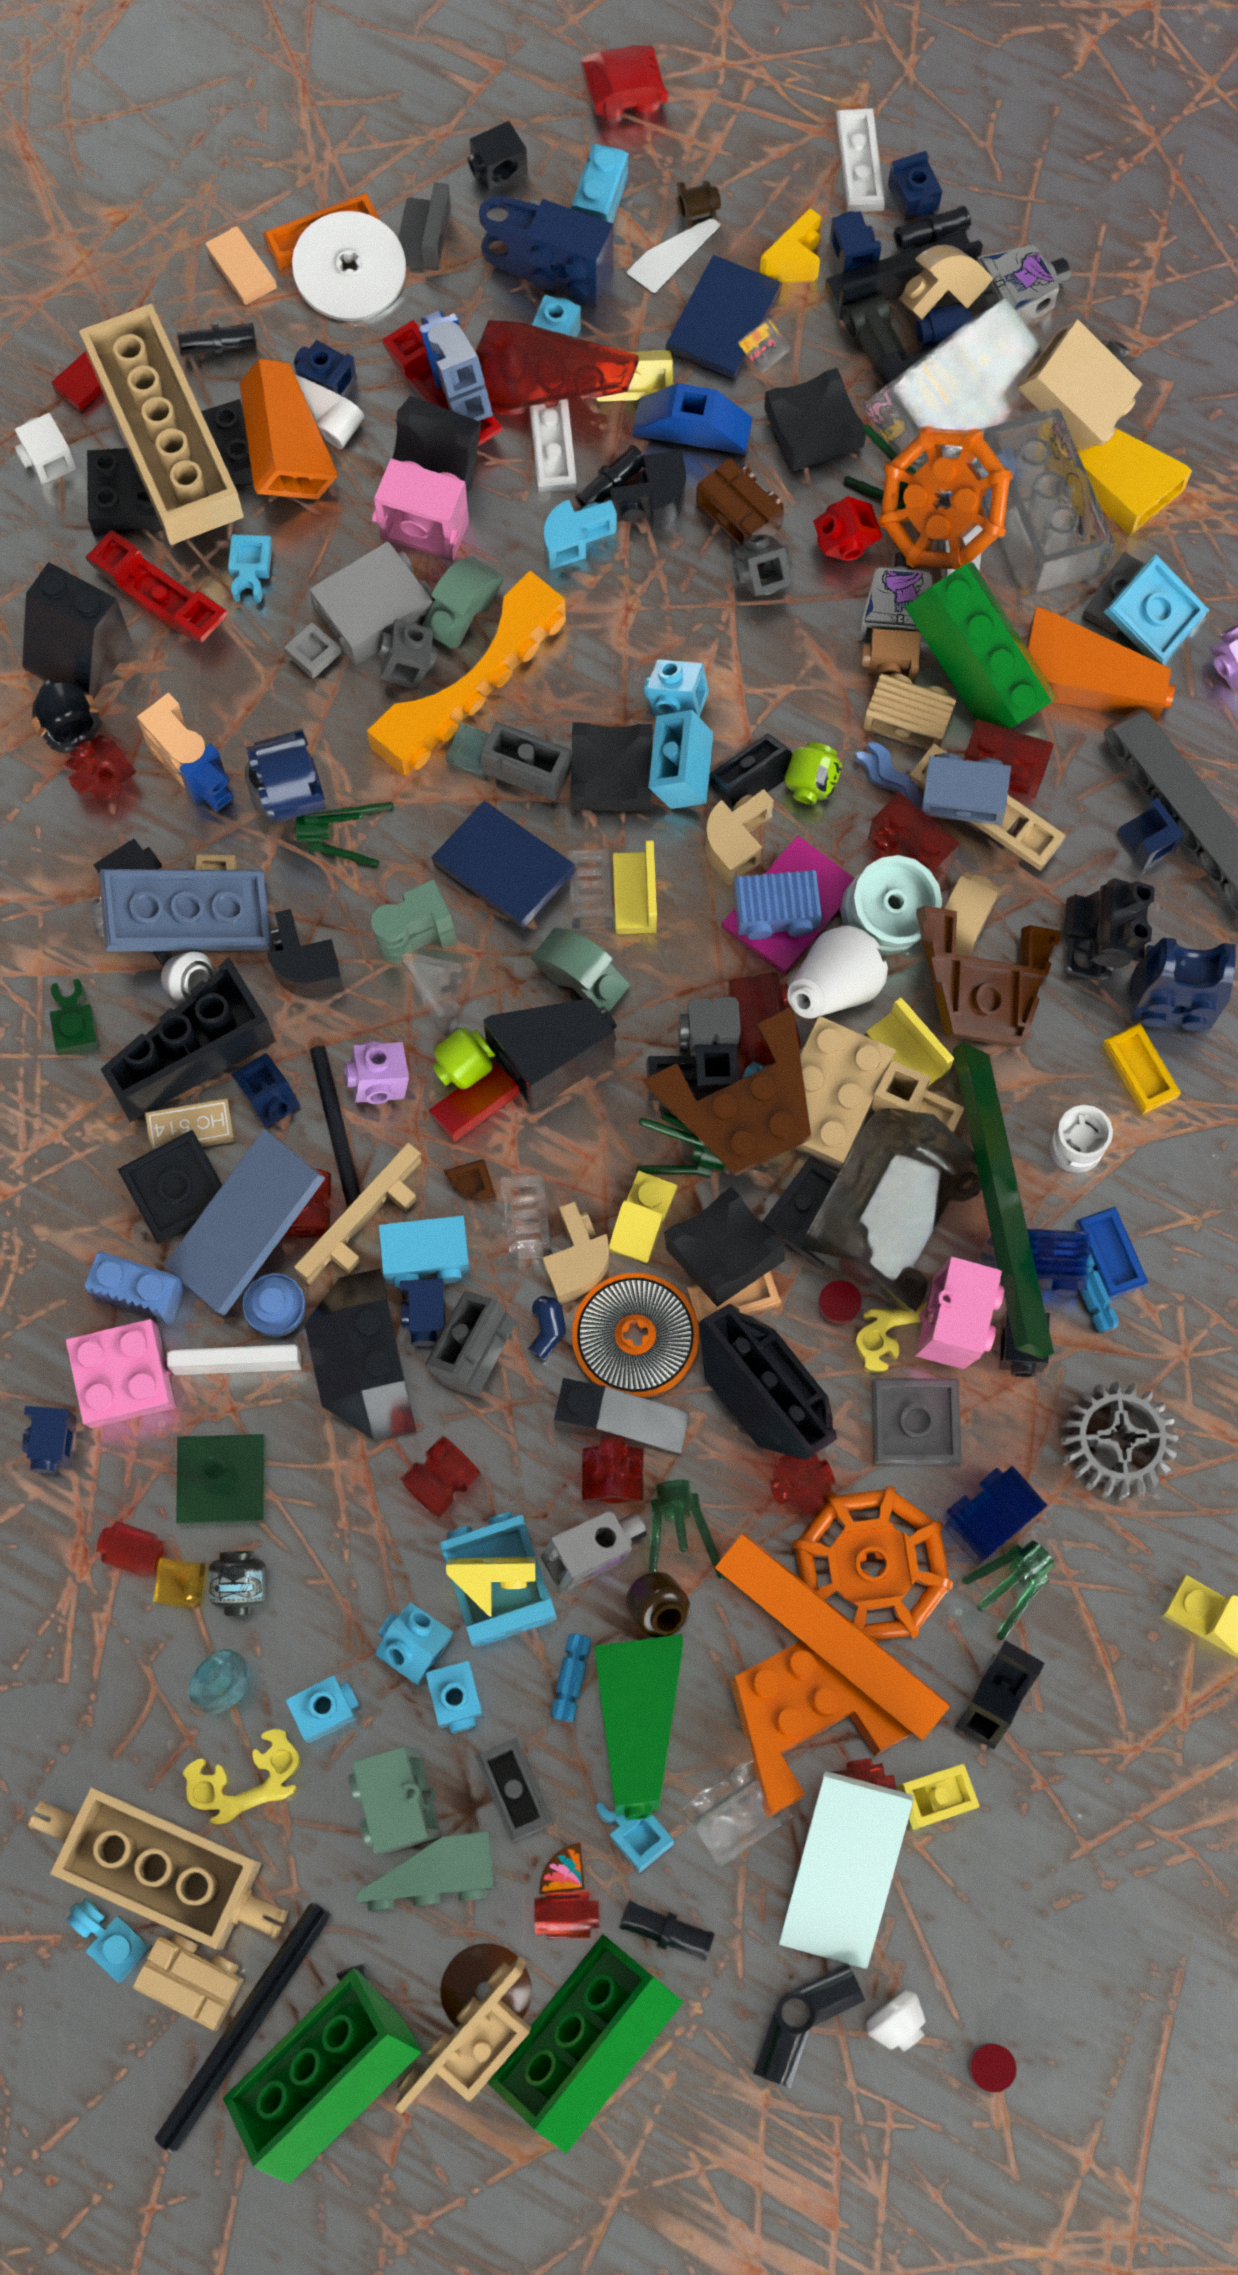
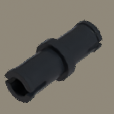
M962 205L938 215L933 212L926 214L920 221L894 228L893 238L895 245L900 252H903L909 248L927 242L933 243L942 240V237L963 230H969V226H971L970 213L966 206Z
M253 322L219 327L218 323L211 324V328L177 331L181 356L214 351L215 355H222L223 350L257 347Z
M630 445L610 466L604 465L598 470V476L581 492L575 495V499L580 507L583 508L591 503H604L610 497V488L624 486L643 467L644 454L634 445Z
M630 1900L626 1905L619 1926L622 1930L625 1929L656 1941V1947L665 1950L669 1946L698 1957L702 1961L706 1960L714 1938L713 1932H707L679 1921L674 1913L668 1912L667 1915L635 1904Z

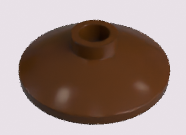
M484 1943L464 1949L451 1960L442 1977L440 1995L444 2012L456 2028L461 2024L456 2017L473 1997L481 2001L476 1992L478 1985L482 1982H487L503 1962L511 1966L518 1958L516 1954L503 1946ZM524 1967L521 1976L500 1999L522 2019L529 2008L532 1991L530 1976L526 1967Z

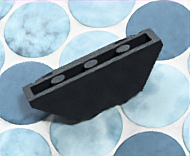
M381 1268L340 1277L304 1323L321 1405L324 1409L374 1442L416 1433V1425Z
M732 1304L726 1305L700 1321L699 1332L705 1380L758 1447L808 1460L837 1440L836 1430L833 1429V1416L827 1394L775 1329L752 1316L740 1313L739 1308Z

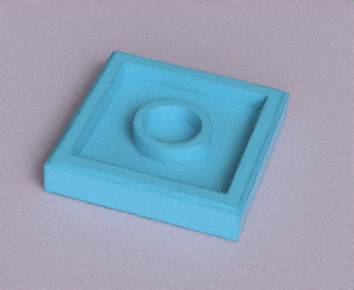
M1155 554L1145 562L1103 612L1147 658L1164 664L1210 609Z

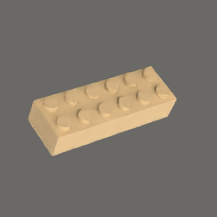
M148 304L79 330L87 358L170 546L244 518L238 492L153 304Z

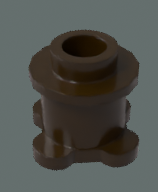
M708 180L703 181L701 186L686 189L684 182L677 183V207L686 229L693 228L692 220L707 216L710 219L716 218V210L721 209V198L716 186L711 187Z

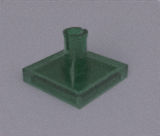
M264 1434L177 1437L176 1523L178 1525L266 1523V1436Z

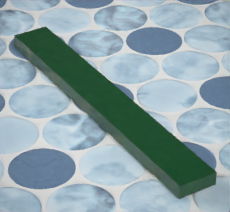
M964 1042L953 1048V1056L998 1270H1002L1000 1279L1005 1290L1004 1298L1014 1346L1017 1350L1043 1359L1053 1354L1054 1350L990 1056Z

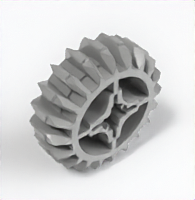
M1113 1382L1110 1385L1109 1394L1101 1384L1094 1387V1397L1086 1392L1082 1393L1079 1396L1081 1406L1072 1404L1068 1409L1069 1415L1074 1420H1064L1061 1425L1064 1431L1073 1434L1062 1437L1060 1440L1061 1446L1073 1448L1074 1450L1064 1456V1462L1073 1463L1077 1461L1080 1466L1074 1470L1072 1475L1074 1478H1079L1084 1473L1090 1476L1085 1485L1088 1490H1092L1098 1482L1102 1483L1101 1495L1103 1497H1108L1112 1493L1114 1486L1116 1487L1119 1499H1126L1129 1496L1130 1487L1136 1496H1142L1146 1492L1145 1484L1153 1489L1160 1485V1479L1157 1474L1167 1476L1172 1469L1165 1461H1174L1178 1455V1452L1166 1446L1175 1444L1179 1440L1178 1434L1169 1433L1165 1430L1175 1424V1418L1167 1417L1162 1419L1159 1414L1166 1408L1165 1403L1160 1402L1155 1407H1152L1148 1403L1153 1397L1152 1391H1146L1139 1398L1136 1396L1137 1385L1133 1383L1128 1386L1125 1394L1122 1393L1119 1382ZM1110 1408L1107 1429L1097 1430L1095 1434H1086L1091 1416L1098 1411ZM1128 1411L1136 1415L1145 1424L1147 1429H1139L1133 1426L1129 1421ZM1116 1432H1119L1120 1439L1128 1441L1122 1449H1120L1119 1442L1111 1441L1110 1439ZM1144 1446H1152L1147 1465L1141 1470L1129 1473L1128 1464L1132 1461V1451L1141 1450ZM1089 1448L1091 1451L1104 1453L1109 1458L1111 1469L1115 1471L1102 1466L1094 1458Z

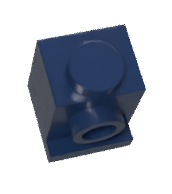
M927 151L891 162L888 187L905 221L915 217L922 218L926 214L939 210L943 191L928 162L929 156Z
M849 211L832 218L829 242L840 273L880 260L881 243L880 241H875L873 228L871 225H866L861 211Z
M317 339L310 348L302 346L295 356L294 366L296 375L342 397L357 379L354 357L348 353L343 355Z
M443 1279L400 1281L403 1299H409V1302H401L402 1328H409L411 1345H435L446 1326Z
M25 1406L24 1415L32 1423L31 1427H26L24 1430L22 1450L24 1453H27V1459L31 1461L30 1471L54 1474L57 1467L70 1468L77 1417L69 1409Z

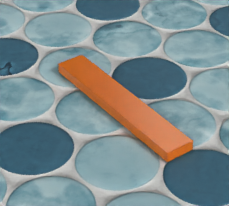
M744 1532L716 1565L715 1569L920 1740L923 1741L950 1708L951 1704Z

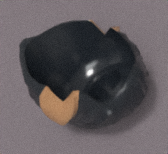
M48 679L41 686L32 705L33 718L31 723L39 738L43 737L51 749L60 753L74 754L87 750L89 745L94 743L102 720L99 718V708L92 695H89L83 688L75 684Z

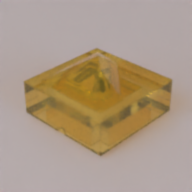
M159 1558L153 1602L191 1608L200 1607L205 1563Z

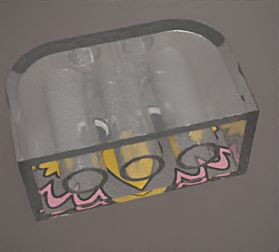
M1007 297L967 321L863 403L862 406L890 447L897 454H900L920 434V429L927 425H931L936 429L971 430L972 428H977L983 432V439L987 443L995 436L993 434L995 430L1001 426H1007L1023 413L1019 407L1027 402L1028 399L1017 389V386L1042 351ZM941 445L943 457L948 458L954 454H957L959 457L962 449L961 446ZM926 451L912 465L923 466L929 461Z
M1060 408L985 428L983 439L1005 469L1011 470L1013 479L1009 481L1004 524L1007 531L1004 537L999 536L996 540L1012 580L1020 594L1028 597L1102 576L1106 570L1115 542ZM977 459L976 470L983 479L989 474ZM992 489L987 490L986 497L982 498V503L988 517Z

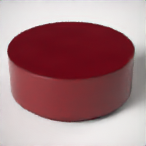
M844 1280L828 1283L822 1289L818 1300L819 1311L823 1318L836 1325H844L853 1321L857 1317L862 1304L859 1290L852 1283Z
M993 2043L981 2045L970 2057V2076L973 2082L985 2091L994 2093L1004 2091L1010 2087L1016 2077V2061L1011 2052L1001 2045Z

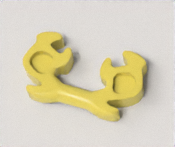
M928 1301L919 1306L894 1310L879 1307L872 1308L864 1313L862 1318L864 1321L873 1320L875 1322L864 1327L858 1333L855 1340V1348L864 1362L863 1370L872 1374L886 1373L889 1368L888 1364L881 1361L880 1358L885 1354H889L893 1360H896L900 1351L897 1339L887 1336L886 1333L895 1326L919 1323V1315L926 1309ZM925 1314L924 1318L928 1319L929 1314Z
M272 1729L262 1733V1739L272 1742V1746L265 1754L254 1749L253 1759L258 1769L268 1770L270 1776L262 1785L240 1794H223V1788L229 1783L227 1772L223 1766L217 1764L214 1775H203V1770L207 1765L206 1760L197 1759L190 1763L183 1772V1776L187 1780L186 1793L189 1804L196 1809L204 1811L220 1810L219 1814L212 1817L209 1822L214 1825H223L232 1821L243 1811L268 1801H279L291 1797L298 1787L296 1785L283 1787V1785L299 1769L301 1756L289 1742L286 1731Z

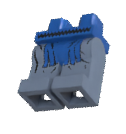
M437 311L424 316L421 319L422 326L419 327L433 382L437 389L442 388L449 410L477 421L493 416L478 355L460 328L459 320L455 313L445 317L442 311Z

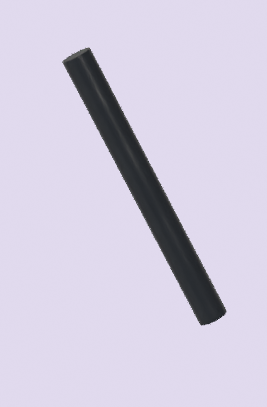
M317 1046L309 1051L346 1205L350 1206L360 1196L361 1192L326 1047Z

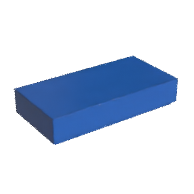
M1116 1206L1076 1220L1074 1224L1084 1248L1090 1252L1095 1263L1094 1271H1098L1110 1299L1147 1286L1149 1282Z

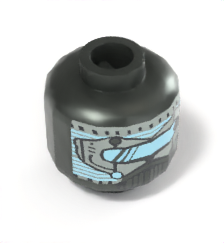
M255 1552L219 1553L220 1559L211 1562L209 1565V1600L215 1606L224 1607V1615L226 1616L250 1615L251 1606L263 1603L266 1598L265 1563L255 1558Z

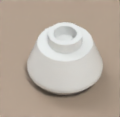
M191 951L173 956L165 963L162 969V986L170 997L180 1005L192 995L190 990L202 980L206 983L215 975L214 968L210 959L200 952Z
M903 1990L887 2001L867 2019L866 2033L890 2050L899 2046L905 2052L925 2035L920 2027L926 2020L917 1994Z

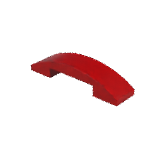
M412 320L383 338L382 343L419 399L449 410L442 388L437 389L433 382L419 326L416 322ZM494 416L480 420L482 424L478 446L503 431L502 425Z
M113 530L86 556L87 561L129 599L162 623L191 639L203 642L228 616L227 610L198 590L195 593L191 592L143 558L140 549Z

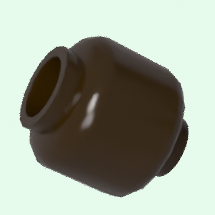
M655 1571L639 1577L630 1586L626 1596V1606L630 1615L641 1631L650 1637H664L676 1633L687 1622L690 1615V1601L676 1579L665 1572Z

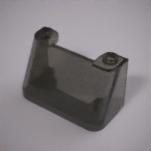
M892 1108L876 1112L866 1123L809 1227L805 1237L807 1249L823 1262L895 1307L916 1313L926 1295L928 1280L925 1275L913 1268L949 1200L964 1202L976 1197L982 1190L974 1152L934 1114Z

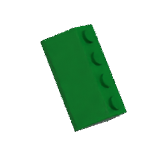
M973 562L964 564L905 606L908 614L988 742L1058 699Z
M602 1934L532 2023L530 2033L487 2083L536 2132L567 2154L682 2005L683 2001Z
M353 1968L223 2097V2100L253 2167L290 2184L422 2052L401 2015L359 1971Z

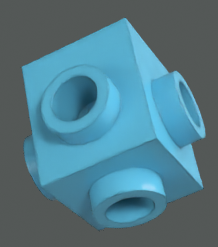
M658 659L652 675H648L644 683V696L650 701L653 716L693 710L700 717L709 693L703 663Z
M410 1603L399 1616L392 1612L382 1624L378 1635L383 1639L374 1655L418 1685L426 1676L425 1672H429L439 1661L454 1632L432 1618L427 1612Z

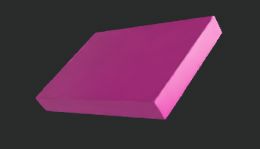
M799 836L792 841L764 874H777L779 872L784 874L786 872H808L815 870L822 916L819 929H813L811 934L802 937L790 936L787 931L772 933V936L767 939L751 940L748 938V935L738 936L735 908L723 920L721 925L722 929L784 976L839 914L843 893L854 879V877Z

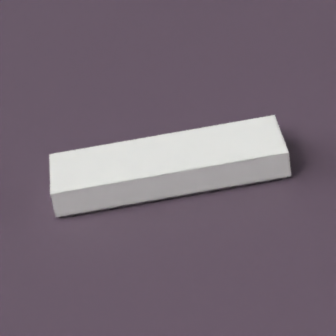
M873 108L836 111L835 122L846 212L884 211L885 200Z
M566 382L528 385L538 493L577 490Z
M295 1344L180 1349L167 1352V1367L173 1375L302 1370V1354Z

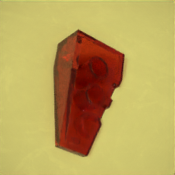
M488 320L475 351L479 358L492 413L508 415L525 413V407L543 403L546 408L559 406V400L578 396L584 401L627 392L640 361L638 355L522 322Z

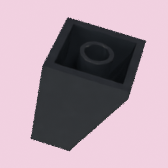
M48 562L26 593L22 667L44 681L51 679L56 682L75 684L83 688L89 695H92L94 699L133 642L117 598Z
M591 998L490 1015L483 1020L486 1042L496 1056L494 1058L501 1068L518 1084L521 1096L532 1111L538 1109L615 1058V1042L617 1039L614 1029L617 1028V1025L609 1011L604 1006L598 1009Z

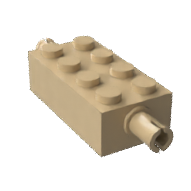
M90 1788L77 1816L48 1804L47 1801L42 1799L34 1811L50 1817V1822L34 1815L30 1818V1828L37 1829L64 1842L50 1872L51 1875L216 1950L224 1949L234 1925H237L239 1921L271 1935L272 1938H276L282 1927L266 1920L265 1917H271L279 1922H284L288 1910L281 1909L252 1896L251 1887L260 1870L261 1862L101 1790Z

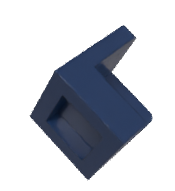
M1157 797L1148 802L1143 814L1122 825L1117 831L1118 836L1142 869L1149 867L1176 851L1184 836L1181 829Z

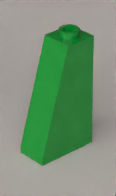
M682 1634L594 1646L615 1816L625 1814V1820L646 1819L652 1816L653 1810H660L683 1657Z

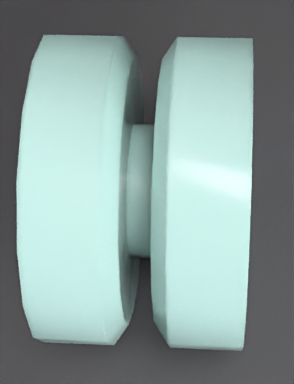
M900 855L882 857L868 865L857 875L843 893L840 908L843 926L849 925L868 933L879 944L880 948L878 951L881 956L900 954L922 939L916 909L925 905L941 908L942 897L940 887L931 871L917 860Z

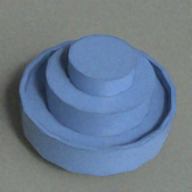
M271 1273L260 1276L249 1285L244 1293L242 1308L245 1319L254 1331L263 1336L277 1338L288 1335L299 1327L305 1317L306 1301L302 1289L295 1280L283 1274Z

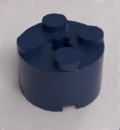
M303 729L254 742V746L246 748L253 772L256 771L259 783H264L257 786L263 809L267 810L270 821L277 820L282 822L327 809L314 759L307 751L306 746L309 744Z

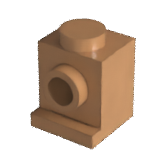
M873 629L870 644L863 643L861 667L868 668L869 676L880 677L881 673L888 676L895 673L902 674L908 677L912 684H915L919 669L921 633Z

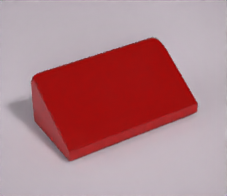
M493 1062V1068L490 1073L467 1089H456L429 1109V1113L455 1143L520 1094L519 1086L496 1062Z

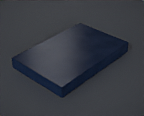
M713 255L666 342V350H670L676 356L735 379L747 356V352L740 343L763 326L781 291L782 282Z
M485 800L431 857L436 866L522 928L533 919L576 872L573 862Z

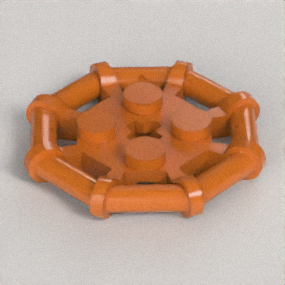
M927 425L920 429V434L891 462L885 463L883 467L885 482L881 516L877 520L879 527L885 528L906 558V565L913 569L921 566L957 570L964 564L972 562L999 536L1004 537L1007 531L1004 524L1009 481L1013 479L1011 470L1005 469L983 439L984 434L981 430L977 428H972L971 430L936 429L931 425ZM941 445L961 446L959 458L943 457ZM926 451L929 461L915 474L906 470ZM975 457H977L989 474L983 479L971 464ZM900 481L908 483V487L903 494L906 509L897 510ZM992 489L988 517L984 515L985 508H982V498L986 497L987 490ZM951 490L953 495L950 496L949 501L952 505L950 508L940 507L939 496L941 492ZM911 520L921 534L916 543H914L901 523ZM979 525L983 530L965 545L963 538ZM934 539L949 540L950 553L930 551Z
M887 1485L886 1489L842 1495H836L833 1492L827 1495L825 1504L799 1539L793 1540L791 1549L796 1554L799 1578L825 1600L836 1593L844 1602L854 1606L857 1610L851 1622L874 1641L909 1637L912 1640L919 1636L921 1626L945 1593L952 1591L953 1581L949 1580L941 1532L944 1526L940 1520L934 1521L895 1492V1487ZM880 1507L878 1519L853 1522L849 1511ZM891 1512H895L918 1529V1531L910 1537L905 1533H901L888 1521ZM836 1518L844 1528L831 1547L818 1543ZM923 1542L926 1543L930 1572H922L918 1569L915 1546ZM874 1553L876 1560L884 1561L885 1568L878 1570L877 1577H871L868 1571H862L860 1563L866 1561V1554ZM814 1557L826 1558L828 1564L830 1584L818 1589ZM916 1582L928 1587L909 1612L901 1601L913 1584ZM892 1608L897 1618L894 1621L865 1624L867 1611Z

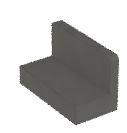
M434 182L431 200L411 197L406 199L398 236L404 251L406 267L439 270L451 211L449 184Z

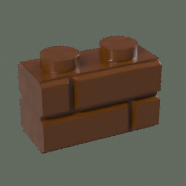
M729 458L718 466L715 472L708 474L697 485L696 503L739 545L746 544L745 540L752 536L765 534L769 537L780 530L784 515L782 501L773 491L766 493L757 484V478L753 471L746 465L740 467L732 458Z

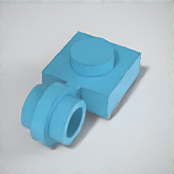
M87 1898L81 1904L75 1902L69 1909L72 1914L66 1920L80 1935L87 1938L93 1932L98 1937L85 1952L117 1983H121L152 1949V1946L121 1916H117L105 1928L100 1923L105 1918L104 1913Z

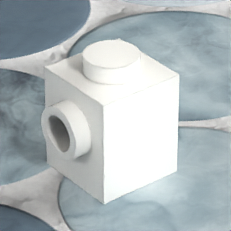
M50 413L41 417L31 418L22 426L15 428L20 442L19 445L14 446L15 451L24 468L32 466L42 485L77 469L70 448Z

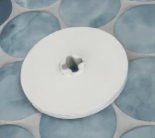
M342 211L323 216L305 229L298 239L293 252L292 269L299 293L314 310L331 319L354 322L375 317L392 305L400 294L405 281L406 261L400 241L386 224L368 214ZM353 261L356 262V271L350 268L345 272L343 271L342 262L347 264Z

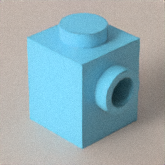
M544 295L529 330L530 354L566 365L581 329V306L565 298H554Z
M466 1661L425 1672L438 1726L441 1729L449 1727L451 1734L475 1728V1719L483 1718L484 1716L470 1662Z
M334 1675L286 1699V1703L300 1733L308 1744L357 1720L352 1709L359 1706V1703L349 1682L340 1684Z

